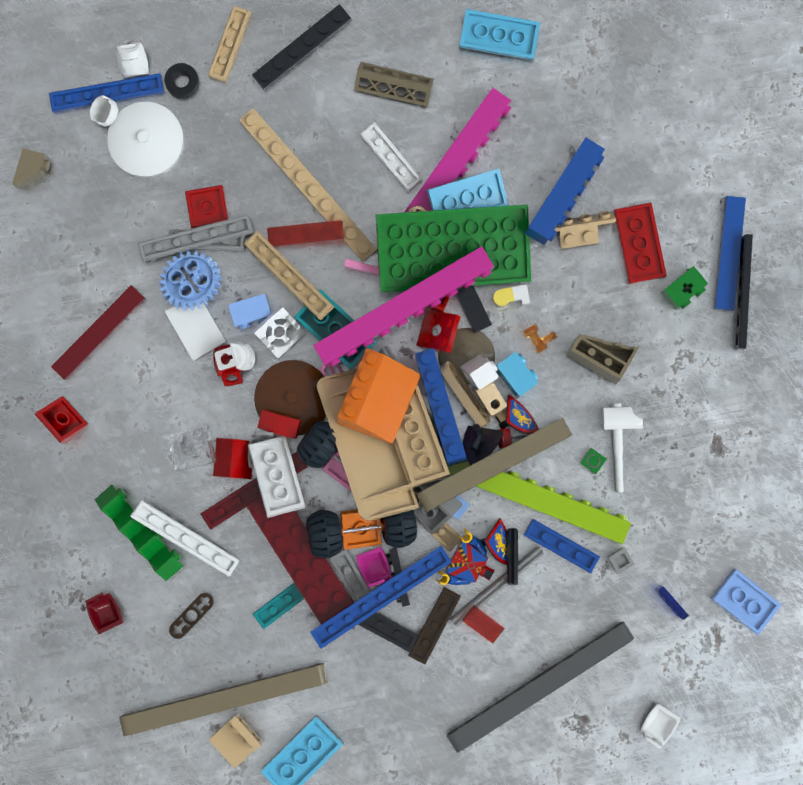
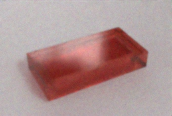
M475 605L462 619L464 623L491 643H494L505 629Z

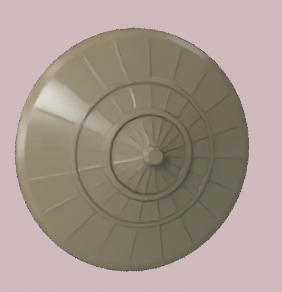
M472 328L457 329L451 353L438 352V361L440 366L446 361H450L468 385L470 383L460 366L477 355L483 358L487 357L489 361L494 363L495 351L490 339L481 331L474 333Z

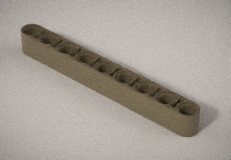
M561 418L417 494V497L424 510L428 512L573 434L564 418Z

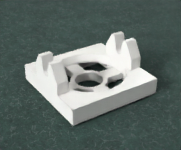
M281 305L253 330L256 336L277 358L284 354L306 333ZM276 319H286L283 324H276L274 322ZM292 324L293 334L289 339L286 336V329ZM270 326L271 334L266 338V330ZM279 326L283 327L282 335L275 336L274 329ZM275 339H282L285 342L279 346L270 344Z

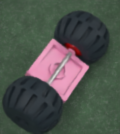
M318 421L297 446V454L305 465L313 468L323 467L322 470L351 491L335 443L336 438L332 434V432H335L333 429H330L328 422Z

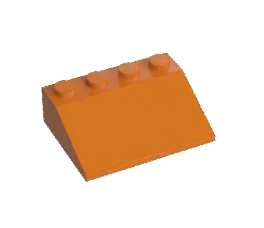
M366 348L337 416L338 425L393 445L421 374L382 353Z

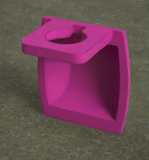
M381 547L356 555L360 573L368 588L392 578L390 565Z

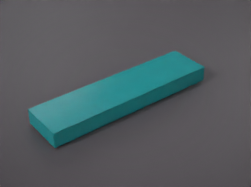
M293 583L252 615L264 630L300 603L304 597L296 584Z

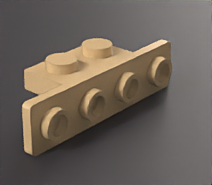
M602 211L596 215L583 214L577 218L567 217L561 227L557 225L555 231H559L561 249L599 243L597 225L614 223L616 218L609 211Z

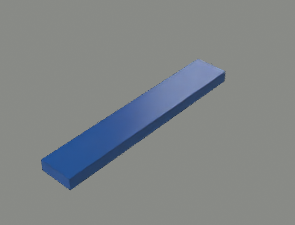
M158 73L51 92L49 97L52 112L55 113L89 107L101 95L117 102L163 94L164 87L162 75Z
M726 196L714 305V309L735 310L746 198Z

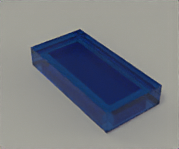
M659 585L655 589L658 595L680 619L685 620L689 616L664 586Z

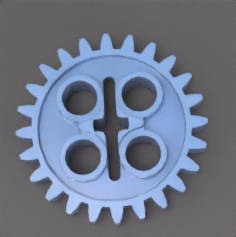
M187 251L186 256L180 252V258L173 256L174 262L167 261L169 267H163L162 269L165 274H160L163 280L159 281V284L162 287L160 290L164 294V298L168 300L170 305L174 304L176 309L181 306L184 311H186L188 306L193 311L196 305L201 309L202 303L208 306L207 300L213 301L212 294H218L216 288L221 287V284L218 282L222 280L221 276L218 275L221 272L219 268H216V262H212L213 260L210 256L206 258L205 253L199 256L197 251L193 255H191L190 251ZM193 266H197L195 270L190 271ZM182 268L186 270L196 287L200 290L199 293H196L181 271ZM176 277H181L178 281H174ZM203 280H207L205 284L200 285ZM186 291H191L189 295L184 296Z

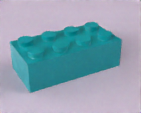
M320 289L319 292L334 308L321 321L305 305L294 316L318 341L355 321ZM373 339L374 343L365 348L363 345L356 349L357 353L350 357L345 355L340 358V361L349 370H353L362 360L366 348L372 349L377 344V341Z

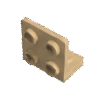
M238 713L209 739L211 744L233 768H236L264 742Z

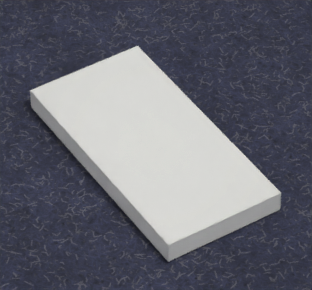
M279 436L249 444L248 448L267 518L305 508L286 437Z

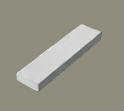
M375 122L360 133L363 140L407 193L422 182L421 177Z

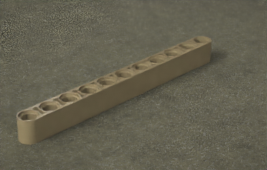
M324 663L132 712L120 716L119 720L123 736H129L328 683Z

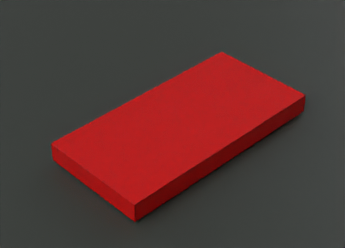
M652 202L614 209L628 284L667 277Z

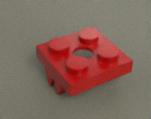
M426 309L416 346L426 349L433 348L436 352L451 353L461 316ZM439 325L441 332L439 335L434 336L432 333L433 328Z

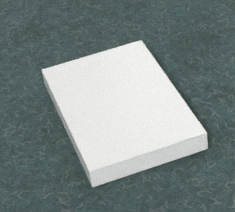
M204 303L201 304V309L197 305L194 306L193 311H191L189 306L186 311L181 306L178 309L173 306L165 311L193 361L227 343Z

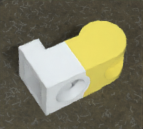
M527 284L497 290L493 296L494 305L501 308L514 302H521V306L529 305L530 299Z

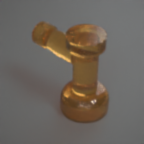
M534 324L523 332L526 336L532 338L537 347L536 351L540 353L548 348L546 344L556 339L557 335L553 331L540 339L537 333L539 328L537 324Z

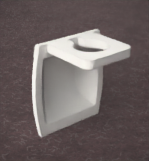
M139 38L120 41V45L116 46V56L122 77L129 78L149 74L147 56Z
M241 341L233 342L229 348L217 351L214 354L219 370H225L234 366L239 370H249L255 364V353L252 347ZM225 353L233 357L227 365L221 362V356Z
M658 703L648 714L640 732L643 733L644 739L661 749L675 732L681 717Z

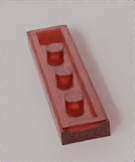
M342 220L267 228L268 242L273 247L344 240Z

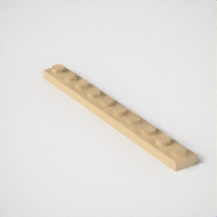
M254 108L239 119V122L362 262L366 261L377 251V248Z

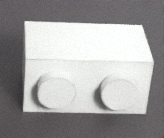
M477 355L460 366L469 383L478 390L498 378L496 365L493 361H489L487 357L483 358Z

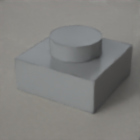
M625 547L608 556L617 574L635 565Z

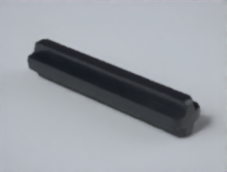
M509 528L507 530L508 585H518V530L516 528Z

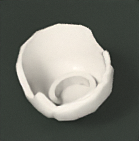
M103 95L97 97L90 108V119L100 126H110L118 116L119 110L116 102Z

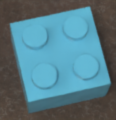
M514 352L496 366L498 369L496 372L516 399H518L538 384V376L533 369L529 370L526 367L527 361L521 354L517 355Z

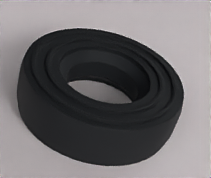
M177 63L166 71L164 82L167 90L173 96L186 98L197 90L199 77L192 66L186 63ZM178 74H186L189 77V82L185 87L175 85L174 80Z

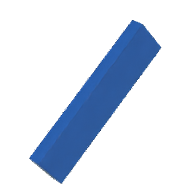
M533 518L523 534L525 537L589 573H592L600 558L595 553Z

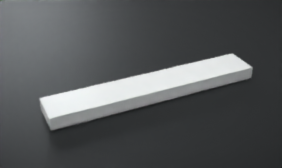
M143 500L139 501L130 515L133 519L227 576L231 575L240 561L235 556Z

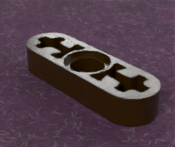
M207 592L200 594L170 625V635L175 639L184 637L213 607L214 597ZM202 597H208L210 605H204L201 608L204 612L201 614L197 607L202 603ZM189 610H194L197 613L195 621L187 619V612ZM183 618L184 622L189 624L190 627L188 628L187 625H185L181 629V631L183 632L182 634H175L174 631L176 629L174 626H180L183 623V621H181L180 619Z

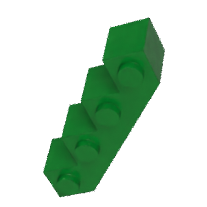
M111 484L94 500L100 510L113 520L117 529L131 541L136 551L149 561L153 570L167 581L183 567L180 561L181 555L167 545L162 539L163 536L130 517L135 507L126 498L128 495L122 488L117 489Z

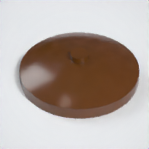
M299 360L282 361L268 368L260 377L254 394L255 408L259 418L262 409L291 416L301 420L298 436L305 435L316 422L324 421L326 418L317 390V383L324 377L323 374L311 364Z

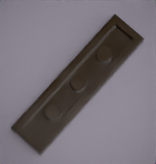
M443 587L408 656L426 664L461 595Z

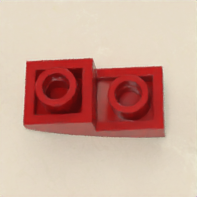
M262 409L257 428L297 439L301 420Z

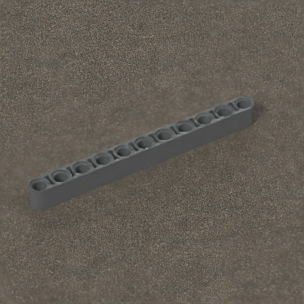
M624 621L618 623L449 732L446 737L457 753L464 750L630 643L634 636Z

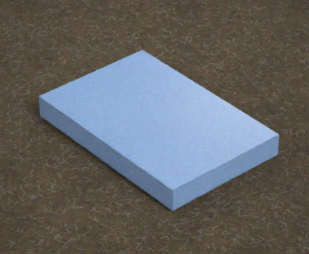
M735 568L711 598L757 635L761 633L782 605Z

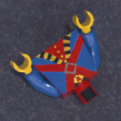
M463 529L466 532L464 537L458 536L461 542L451 559V563L446 568V573L438 572L443 576L441 580L436 579L441 585H469L471 582L475 583L479 575L490 580L494 573L493 569L485 565L488 557L486 556L487 550L482 541L472 535L467 529Z

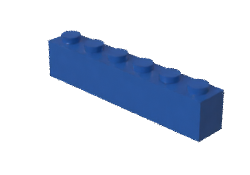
M587 137L584 139L525 232L526 235L544 246L548 240L552 242L557 234L555 228L557 225L561 227L567 218L564 215L567 210L571 212L576 204L574 198L576 195L581 196L586 188L583 185L584 182L591 180L595 174L593 168L595 165L599 167L605 158L602 156L605 148Z
M431 348L415 353L416 362L447 465L449 467L467 462L434 349Z

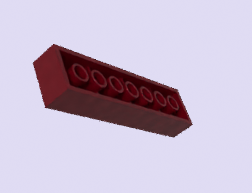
M262 497L246 506L320 624L354 603L326 558H318L312 555L310 543L308 542L307 528L296 511L267 518Z

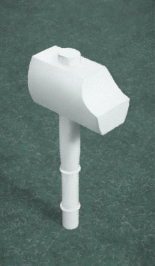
M613 403L612 407H605L601 410L602 429H613L616 492L621 493L623 492L624 482L622 429L643 428V419L634 414L632 407H622V403Z

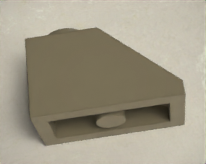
M23 148L12 185L22 189L43 177L45 171L47 172L50 167L49 157L43 153Z

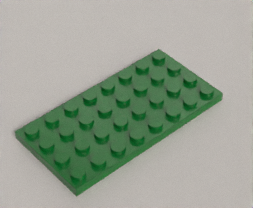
M528 204L375 214L380 292L406 291L481 246L494 268L489 276L483 279L481 276L474 280L475 283L471 286L531 281L530 237L525 234L529 227Z

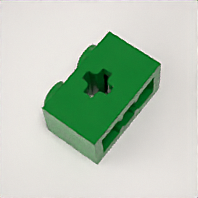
M693 266L661 293L675 310L679 307L684 309L691 303L689 300L694 295L698 297L706 291L704 287L708 282ZM688 286L690 289L684 293L682 290Z

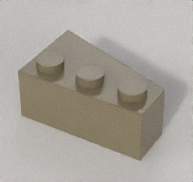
M579 334L566 356L616 385L621 380L639 347H629L621 345V343L603 341L600 338Z

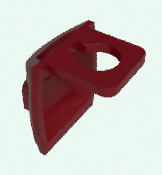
M100 593L85 601L91 623L99 635L123 623L119 607L110 593Z

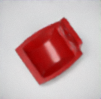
M230 344L215 348L213 353L215 371L217 376H221L224 386L243 383L240 373L243 370L237 369L236 366L225 370L218 369L214 354L217 351L229 348ZM226 353L221 356V362L224 365H227L233 359L232 355ZM230 374L237 377L233 381L227 380Z

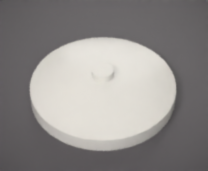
M137 102L125 107L118 113L116 120L109 127L107 144L111 157L122 170L136 177L151 178L164 174L177 163L183 151L184 135L179 121L169 109L153 102Z

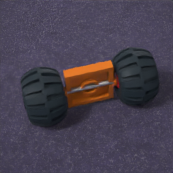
M358 509L341 511V524L336 513L329 510H319L308 516L306 520L311 553L318 558L333 557L341 552L342 547L344 550L382 545L381 530L385 543L396 548L410 545L417 537V523L414 510L372 521L362 519Z

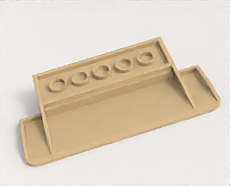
M357 369L321 378L317 383V390L330 429H333L335 432H332V434L336 438L335 443L361 518L366 521H372L418 509L419 505L413 488L450 476L418 384L392 445L338 425L337 416Z

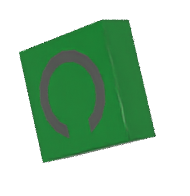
M590 448L580 464L592 473L597 474L607 458L593 448Z

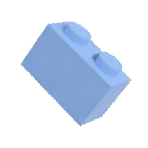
M265 293L228 304L234 326L240 328V330L251 328L253 323L258 322L261 324L272 314Z

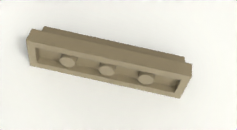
M360 62L354 90L427 107L434 78ZM360 77L368 79L371 85L367 87L359 85ZM383 82L388 85L389 89L383 91L377 85ZM404 87L408 93L400 95L396 89ZM417 91L426 92L425 100L418 99L414 93Z

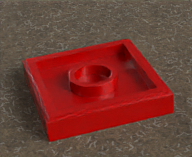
M223 185L185 191L191 229L229 219Z

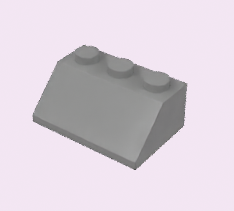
M440 480L413 488L419 505L418 509H414L415 517L431 535L463 506L455 497L428 512L424 510L417 494L437 484Z

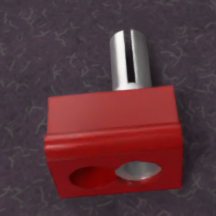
M510 428L499 429L503 431L501 440L498 443L499 449L519 441H514V439L525 438L526 435L511 437Z

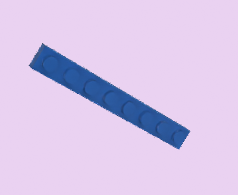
M442 546L437 547L310 631L319 648L322 649L450 564V558Z

